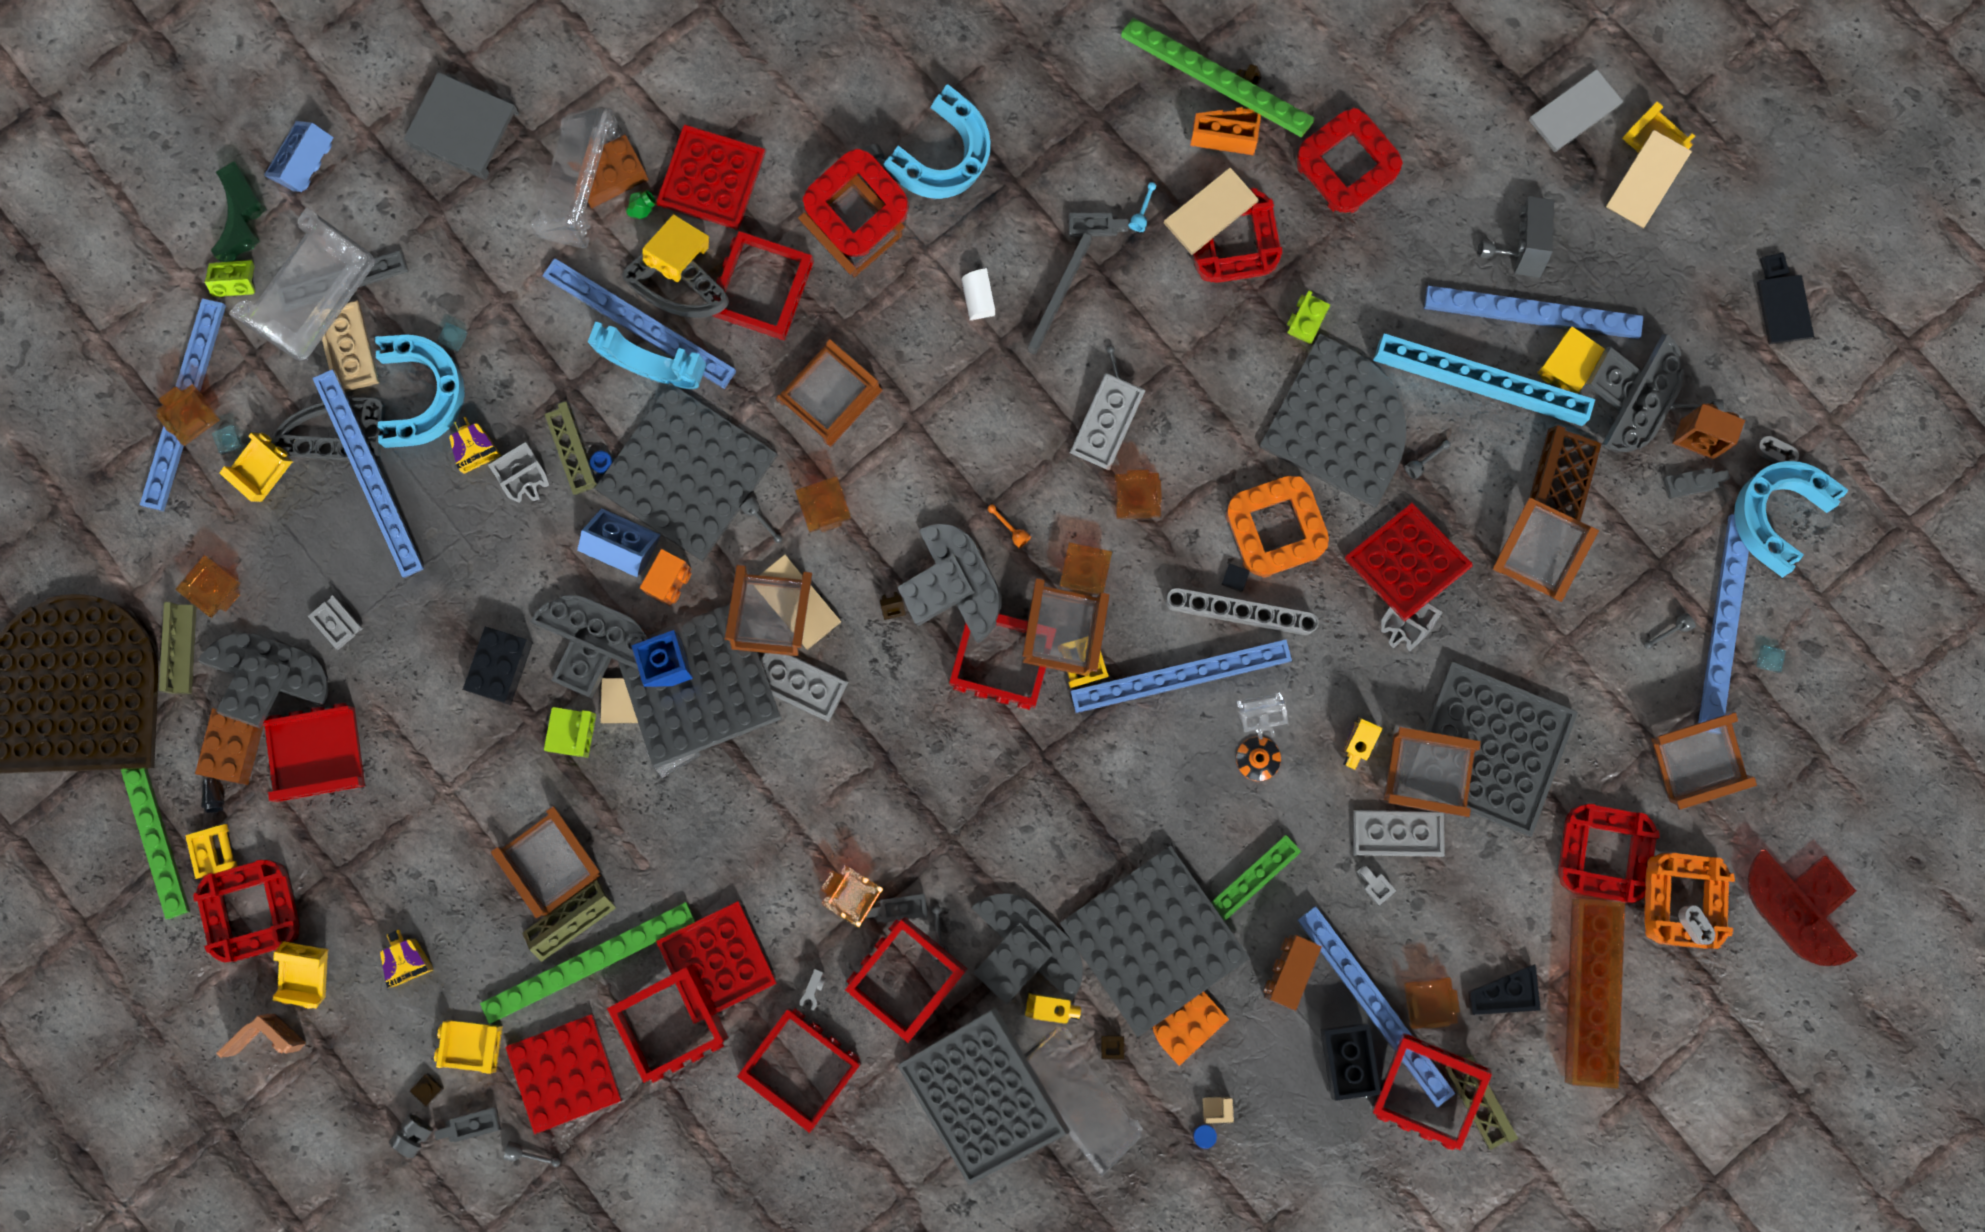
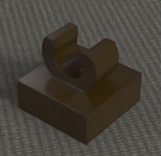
M1249 64L1247 71L1238 69L1236 75L1258 86L1261 79L1258 66Z
M894 592V597L886 598V594L882 596L880 604L884 620L906 615L901 595Z

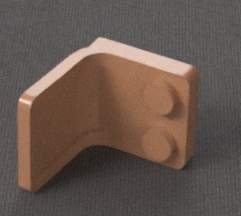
M275 1013L258 1015L252 1023L245 1025L217 1052V1055L220 1058L237 1055L260 1032L273 1042V1048L280 1053L300 1051L306 1043Z

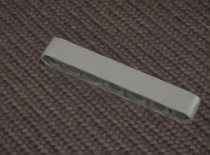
M1180 588L1172 589L1165 599L1166 606L1172 611L1300 635L1311 634L1317 629L1319 624L1317 616L1310 612ZM1172 595H1179L1182 603L1175 605L1171 602L1170 597ZM1200 599L1203 602V608H1195L1192 600ZM1222 603L1225 606V612L1218 613L1214 609V604ZM1244 607L1247 615L1245 617L1238 616L1236 608ZM1258 612H1267L1269 619L1267 621L1260 620ZM1281 615H1287L1290 618L1289 625L1281 623ZM1303 619L1311 621V629H1305L1302 626Z

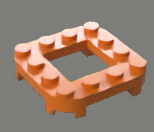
M1286 476L1242 491L1232 498L1227 507L1226 520L1230 524L1243 559V566L1257 576L1270 577L1278 572L1310 561L1313 562L1328 547L1329 536L1313 492L1302 477ZM1286 500L1291 501L1305 539L1265 553L1250 513Z
M1661 853L1649 858L1646 871L1644 918L1645 934L1649 939L1663 945L1708 949L1721 948L1720 946L1726 941L1727 937L1733 934V928L1728 927L1729 882H1735L1734 873L1729 872L1723 859L1678 853ZM1671 876L1704 880L1703 914L1715 931V939L1711 944H1696L1681 923L1670 922Z

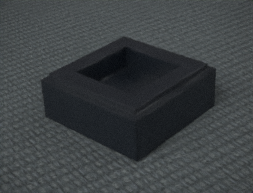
M1784 252L1760 259L1766 279L1787 275L1790 272Z
M1229 563L1221 585L1243 592L1250 570Z

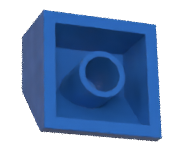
M674 630L632 645L644 687L674 686L693 679L682 640Z

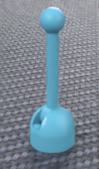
M1153 182L1148 184L1149 190L1140 213L1133 215L1130 219L1129 227L1135 231L1144 232L1147 226V219L1144 213L1152 191L1156 189V184Z

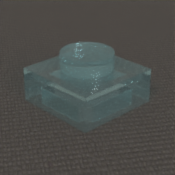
M446 322L437 342L458 352L468 333Z
M233 425L212 433L218 452L222 455L243 447L236 427Z
M1762 645L1756 667L1776 673L1781 672L1786 650Z

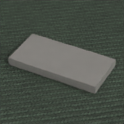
M1596 69L1532 115L1529 121L1551 149L1557 152L1619 107L1623 100Z
M1105 373L1070 453L1110 471L1146 390Z
M764 653L761 663L773 696L830 722L849 682L794 656Z
M1353 810V855L1445 857L1444 813L1435 811Z

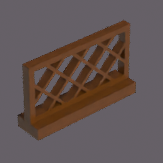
M1559 425L1549 428L1529 497L1545 505L1547 500L1552 497L1558 507L1556 510L1566 514L1564 508L1572 504L1576 511L1574 519L1581 521L1602 443L1566 431L1565 427ZM1564 437L1570 438L1575 447L1566 451L1563 445ZM1584 445L1594 447L1592 455L1586 458L1581 448ZM1577 450L1582 461L1574 465L1568 453ZM1564 456L1569 468L1561 472L1557 462L1559 458ZM1581 464H1584L1587 470V474L1583 478H1580L1575 468ZM1569 470H1571L1576 482L1570 485L1567 484L1563 476ZM1556 477L1559 478L1563 486L1557 492H1555L1552 486V480ZM1576 484L1579 485L1582 491L1581 496L1577 499L1574 498L1570 487ZM1565 491L1571 502L1562 506L1557 494Z

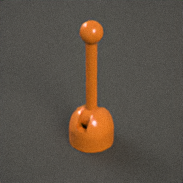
M991 504L988 506V511L993 513L1013 533L1012 541L1019 549L1031 539V535L1023 529L1015 530L996 510L995 505Z

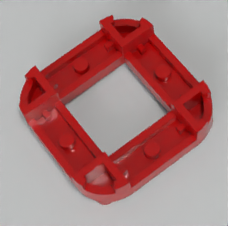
M1357 108L1340 113L1301 144L1297 154V169L1299 173H1304L1329 203L1328 207L1332 211L1350 212V214L1356 212L1361 205L1386 186L1391 185L1396 180L1403 165L1397 149L1375 123ZM1353 135L1378 165L1347 188L1321 156L1346 137Z
M861 149L845 153L807 188L803 196L807 214L843 254L851 257L865 256L870 253V250L898 224L906 220L909 211V201L904 191L870 153ZM859 173L886 205L853 233L828 205L827 201Z
M1249 188L1258 198V202L1241 215H1251L1258 253L1218 259L1212 238L1193 254L1195 268L1202 280L1214 283L1264 276L1276 269L1282 255V247H1280L1272 198L1269 199L1267 195L1257 191V188Z
M1595 804L1581 805L1571 809L1564 824L1558 866L1561 885L1575 894L1618 902L1631 903L1643 899L1646 893L1648 860L1650 857H1654L1656 839L1660 837L1659 830L1656 829L1655 824L1648 815L1640 812L1635 813L1597 806ZM1589 828L1631 835L1625 879L1583 871Z
M256 860L253 863L218 873H210L203 877L204 879L199 883L196 893L193 894L194 902H198L207 945L204 948L207 954H210L218 961L236 962L272 952L283 942L292 943L299 936V919L289 876L286 869L279 862ZM264 884L273 926L233 938L223 895Z

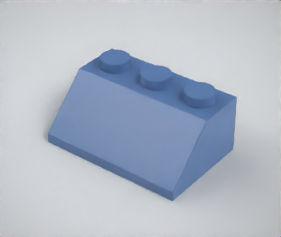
M296 121L264 176L293 191L302 192L309 186L310 177L313 172L319 169L321 165L320 160L323 155L331 149V141L334 137L312 122Z
M601 508L582 529L577 551L638 577L647 566L661 535Z

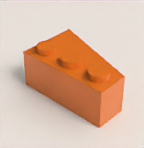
M1243 107L1236 108L1235 111L1223 112V110L1196 113L1190 146L1254 155L1258 141L1261 115L1251 109H1243Z

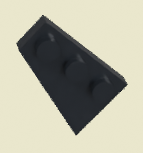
M1536 964L1469 991L1470 1014L1482 1015L1540 1011Z

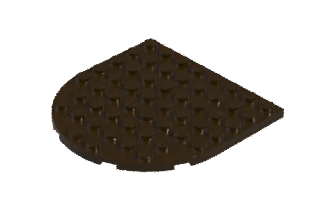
M67 594L45 599L46 601L34 607H28L11 620L0 633V774L155 768L158 663L153 644L138 620L115 603L85 594Z

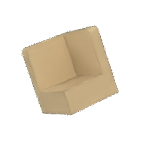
M1203 1098L1204 1122H1234L1232 1098Z

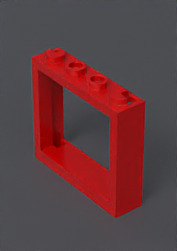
M739 231L737 237H733L730 249L732 250L730 256H726L723 262L724 271L722 277L719 276L716 281L724 292L727 290L744 243L799 261L800 265L777 326L727 309L712 315V317L785 341L814 264L812 255ZM716 295L713 296L715 301H721V298H718Z
M998 614L997 626L1026 633L1028 621ZM965 624L949 682L950 686H953V690L961 693H966V690L975 692L974 696L987 699L988 696L995 697L996 702L1006 705L1009 702L1017 703V707L1030 710L1031 707L1035 708L1046 667L1039 666L1031 698L958 679L971 633L968 625ZM1037 624L1035 636L1047 639L1043 654L1050 655L1056 629Z
M904 917L900 921L896 919L889 927L891 933L888 937L882 936L874 946L877 949L872 956L868 954L860 963L863 968L859 973L854 971L846 982L849 985L845 991L908 1043L968 968L909 919ZM902 930L953 971L952 975L908 1029L857 987Z
M693 964L607 1008L643 1083L649 1080L654 1083L664 1078V1072L670 1069L672 1073L685 1067L684 1062L691 1059L693 1063L703 1058V1052L709 1049L712 1052L724 1047L723 1042L729 1038ZM685 979L714 1039L651 1071L622 1011Z
M789 1008L737 1077L810 1133L861 1065L858 1061L860 1057L851 1050H848V1052L844 1051L840 1047L842 1043L833 1036L828 1038L822 1034L823 1029L815 1022L809 1024L805 1021V1015L796 1008L792 1011ZM790 1019L851 1065L812 1119L751 1072Z
M1403 1032L1381 1085V1095H1377L1374 1102L1373 1114H1376V1118L1381 1121L1388 1122L1390 1120L1397 1123V1126L1405 1131H1416L1419 1133V1136L1426 1140L1432 1141V1139L1442 1142L1441 1145L1447 1149L1454 1150L1456 1148L1461 1151L1491 1079V1069ZM1406 1049L1480 1079L1457 1137L1383 1107Z

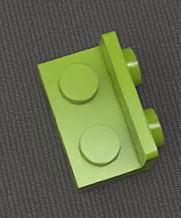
M252 260L209 263L205 284L211 296L255 294V288L252 284L255 266Z
M1310 290L1306 296L1301 295L1296 305L1300 309L1297 315L1292 313L1287 323L1290 326L1288 334L1309 344L1312 343L1330 307V304L1312 296V291Z

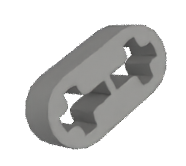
M1766 436L1756 443L1755 448L1758 455L1773 463L1786 461V456L1783 454L1787 452L1790 453L1789 457L1791 458L1788 461L1797 462L1799 459V452L1796 448L1772 436ZM1767 442L1769 443V448H1771L1768 451L1765 450L1766 447L1763 445Z
M1689 905L1681 907L1678 914L1679 920L1691 939L1696 944H1711L1715 939V931L1701 909L1697 906Z

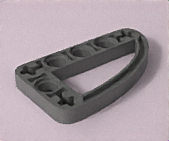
M643 253L628 265L622 274L628 286L638 295L656 307L675 315L690 318L708 317L721 312L729 303V298L724 290L693 260L682 271L681 278L706 302V304L702 305L676 303L657 295L642 285L643 282L657 271L655 268L645 266ZM692 269L697 270L695 276L691 278L686 276L688 271ZM632 274L636 275L634 279L630 277ZM709 282L710 286L708 289L700 290L701 284ZM713 293H715V295L718 298H721V301H715L712 296Z
M348 398L352 409H362L360 427L369 447L371 446L374 449L372 453L375 460L380 457L382 446L378 442V436L383 435V431L378 428V422L385 419V406L376 398ZM323 402L304 408L288 417L277 428L271 441L276 447L279 444L281 445L283 441L288 445H293V449L283 447L288 453L287 457L349 461L348 456L342 453L343 445L340 438L289 435L301 423L328 413ZM374 404L377 407H379L378 410L374 411V417L378 419V421L373 420V412L369 410L370 408L374 407ZM372 424L376 425L377 432L374 435H367V427ZM302 442H309L310 448L307 452H300L299 446ZM325 443H330L331 451L327 454H322L321 446Z

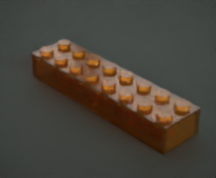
M1572 899L1565 1083L1619 1089L1625 902Z

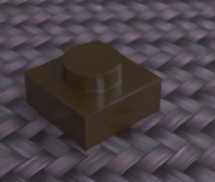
M1101 1036V1060H1124V1036Z
M427 1073L415 1084L410 1092L427 1107L444 1088Z

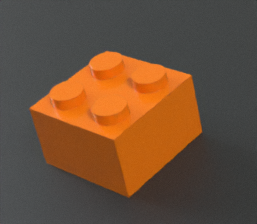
M661 549L640 589L648 596L671 607L672 603L675 604L681 595L679 590L683 583L687 584L692 574L690 572L691 568L684 560Z

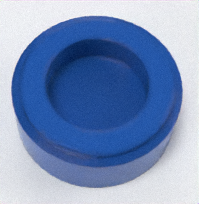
M597 451L590 458L592 469L600 474L606 473L613 463L612 457L605 451Z
M1202 1124L1194 1130L1193 1139L1199 1147L1207 1149L1216 1143L1217 1134L1210 1125Z

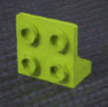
M553 707L551 709L544 750L589 758L597 714L591 711L582 710L581 712Z

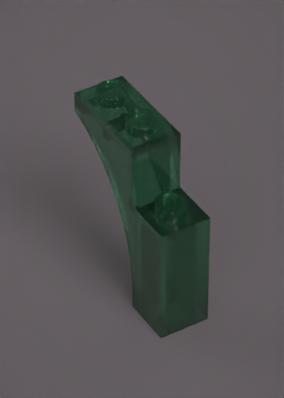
M235 161L216 171L224 187L228 206L227 220L223 233L211 249L214 257L220 262H231L239 254L252 250L256 244L260 243L248 221L259 218L263 212L267 211L243 169Z

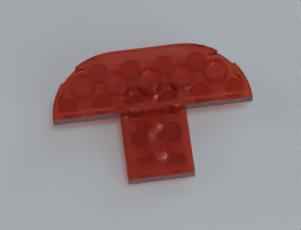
M1762 849L1754 858L1749 869L1748 892L1754 907L1790 950L1804 961L1820 966H1838L1855 959L1858 955L1828 922L1826 917L1856 892V889L1827 856H1822L1793 881L1768 851Z

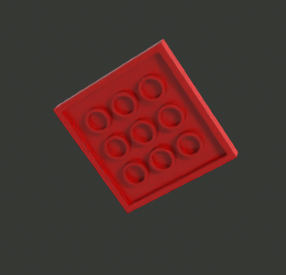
M684 125L656 203L658 206L739 230L766 151L757 146Z
M1413 503L1345 556V561L1404 622L1467 572L1473 565Z
M739 901L656 941L671 975L693 964L717 1013L777 984ZM685 979L675 983L693 1023L696 1024L704 1020Z
M593 1014L505 1047L534 1134L623 1101Z

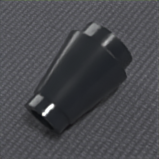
M208 778L203 780L201 807L204 808V812L214 813L223 810L225 802L217 779Z

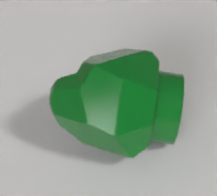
M648 190L631 194L629 205L626 208L627 215L638 219L647 217L653 206L657 204L654 196Z

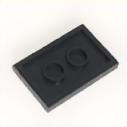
M1802 275L1759 280L1757 287L1769 345L1812 339L1814 332Z

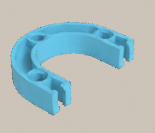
M947 84L930 108L953 125L961 135L964 143L963 161L952 169L934 170L924 166L900 146H897L893 154L889 156L883 165L886 172L903 187L927 198H949L967 190L985 168L990 154V135L982 115L971 102ZM942 98H944V99H945L947 102H949L952 106H950L948 103H946L945 101H943ZM956 110L962 111L964 115L958 114ZM895 159V160H896L897 162H899L904 168H901L900 166H898L897 164H895V163L892 162V161ZM966 167L972 169L973 173H969ZM907 171L914 173L915 177L909 176Z
M596 321L588 339V343L592 348L612 363L640 376L667 385L672 383L676 387L696 389L699 387L706 368V363L700 354L692 352L688 355L684 349L678 348L674 359L660 356L629 342L621 335L617 328L608 326L605 329L602 323Z
M416 335L375 337V343L381 347V350H386V346H393L394 348L393 352L381 353V350H376V358L382 364L419 362L433 370L437 381L435 399L424 413L406 420L378 422V428L383 431V434H388V430H396L397 434L396 437L383 438V435H379V444L384 448L416 446L440 437L456 421L464 401V381L456 362L442 347L424 337ZM405 345H410L408 351L402 352ZM455 383L454 389L447 391L448 385ZM408 429H413L412 434L409 437H405V432Z
M1796 461L1772 464L1748 480L1738 494L1734 511L1737 531L1746 548L1753 556L1782 578L1795 569L1796 566L1793 564L1799 562L1804 554L1777 535L1770 526L1766 515V503L1770 493L1780 489L1795 491L1828 513L1839 505L1841 501L1838 499L1844 497L1848 491L1847 488L1822 470Z

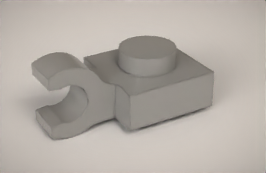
M1362 866L1356 871L1368 883L1363 889L1378 906L1396 892L1382 874L1379 873L1375 877L1367 866Z
M817 968L814 969L806 992L800 1000L801 1006L804 1005L806 999H810L813 1002L811 1010L816 1009L818 1001L815 993L817 990L821 991L825 984L824 971Z

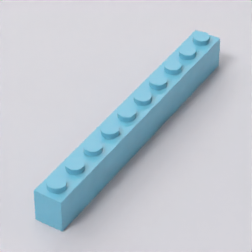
M1385 333L1379 340L1373 361L1580 426H1583L1590 420L1595 399Z

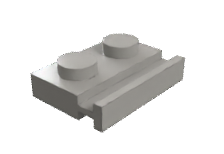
M333 595L327 602L321 604L308 616L337 650L342 648L357 632L363 629Z

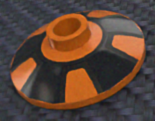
M1252 737L1244 741L1238 748L1236 763L1239 771L1246 778L1253 781H1264L1274 776L1278 771L1281 755L1278 747L1271 740L1265 737ZM1257 754L1263 756L1262 762L1256 761Z

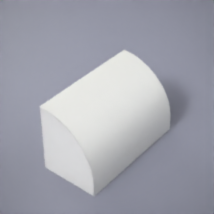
M987 268L964 275L961 280L969 320L995 316Z

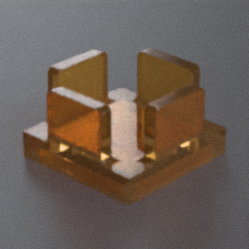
M193 384L185 390L174 387L159 398L163 405L156 410L158 412L156 416L165 429L173 434L183 446L220 421L211 406Z
M1146 469L1127 470L1126 474H1115L1117 519L1161 517L1162 495L1159 473H1149V470Z
M837 476L795 490L810 533L817 530L825 532L842 526L841 522L852 519Z
M1069 542L1060 587L1069 588L1070 592L1088 596L1104 593L1112 551Z
M204 555L175 590L212 618L218 610L227 611L240 596L235 590L241 583L225 567Z
M845 865L840 874L831 871L821 887V891L827 894L822 904L859 928L883 888Z
M1451 977L1404 983L1411 1029L1438 1028L1458 1023L1456 1013H1460L1457 990L1452 988Z

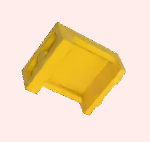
M1657 101L1622 139L1639 153L1653 130L1687 149L1692 147L1693 144L1690 141L1695 135L1692 133L1689 137L1686 136L1660 113L1663 106Z
M673 214L643 247V261L650 268L660 271L666 278L679 282L682 271L699 252L704 254L709 249V236Z
M1571 327L1561 338L1560 343L1537 373L1546 383L1578 394L1589 379L1605 349L1574 327Z
M251 432L249 437L252 440L231 467L224 466L219 474L250 501L262 502L293 461L287 457L288 453L284 449L276 447L271 442L272 439L267 434Z
M283 942L274 952V960L279 961L278 990L273 995V1001L286 1005L294 1004L305 1008H317L326 996L328 949Z
M453 1020L443 1021L438 1029L439 1048H436L434 1054V1061L437 1062L436 1068L447 1067L482 1071L481 1073L487 1074L495 1073L503 1026Z

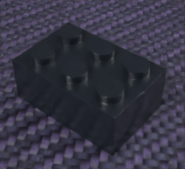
M485 626L462 690L511 706L533 643L527 639Z
M1362 1023L1320 1029L1331 1099L1339 1101L1381 1095L1370 1024Z

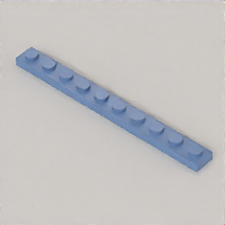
M554 258L543 274L546 280L669 356L675 358L678 348L684 349L688 355L692 352L700 354L706 363L703 377L725 389L736 373V370L559 260Z
M1428 286L1426 288L1424 309L1563 329L1574 327L1578 331L1639 339L1642 334L1643 316L1435 286Z
M203 298L201 300L140 506L163 512L165 510L226 305Z
M332 369L312 378L401 576L405 578L425 569L336 371Z
M1735 515L1728 516L1698 723L1723 716L1726 712L1749 553L1737 531ZM1720 727L1709 731H1705L1714 734H1722Z
M1282 640L1072 690L1071 696L1075 713L1289 663L1292 659L1287 640Z
M1313 907L1297 919V921L1313 943L1322 946L1320 950L1322 955L1392 1049L1396 1051L1403 1032L1409 1035L1411 1033L1317 907ZM1406 1049L1402 1059L1403 1064L1435 1107H1439L1452 1097L1455 1092L1428 1057Z

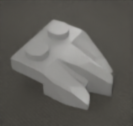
M527 442L488 465L508 498L518 503L522 500L523 493H526L532 501L540 500L536 486L539 484L543 487L549 486L546 474Z
M1428 602L1404 622L1389 607L1381 620V632H1393L1389 640L1392 648L1405 640L1407 642L1406 648L1411 651L1429 634L1443 611Z

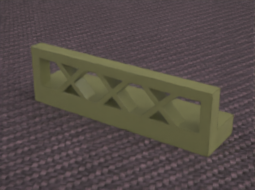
M567 402L558 404L559 409L546 413L545 417L572 493L576 495L595 488L598 482L590 465V460L571 407ZM562 415L564 421L562 428L554 426L553 417ZM563 434L569 435L571 440L569 448L560 444ZM571 453L576 455L578 460L576 469L567 463ZM579 473L583 475L586 485L576 488L574 480Z
M164 602L159 691L169 694H192L197 607L195 605H177L172 602Z
M596 879L522 932L529 950L542 962L616 909V907ZM597 890L598 893L592 898L588 899L589 895L593 891ZM578 904L574 911L569 912L572 906ZM559 918L556 924L550 926L554 919ZM541 931L538 937L533 940L531 939L533 934Z
M1470 1054L1462 1056L1466 1059L1476 1062L1474 1057ZM1444 1066L1468 1111L1469 1102L1472 1100L1467 1099L1464 1094L1466 1086L1469 1084L1477 1089L1480 1079L1465 1074L1464 1080L1458 1079L1453 1074L1452 1067ZM1488 1084L1482 1098L1484 1104L1480 1103L1481 1106L1486 1107L1489 1111L1487 1121L1480 1120L1475 1115L1473 1122L1488 1149L1492 1150L1506 1141L1511 1143L1517 1140L1518 1137ZM1489 1127H1497L1502 1137L1491 1142L1487 1135Z

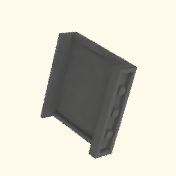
M437 72L404 137V141L412 149L486 180L489 175L487 166L513 114L519 116V112L515 107V103L509 99L503 98L501 100L488 90L480 91L472 83H462L451 74L446 73V75Z

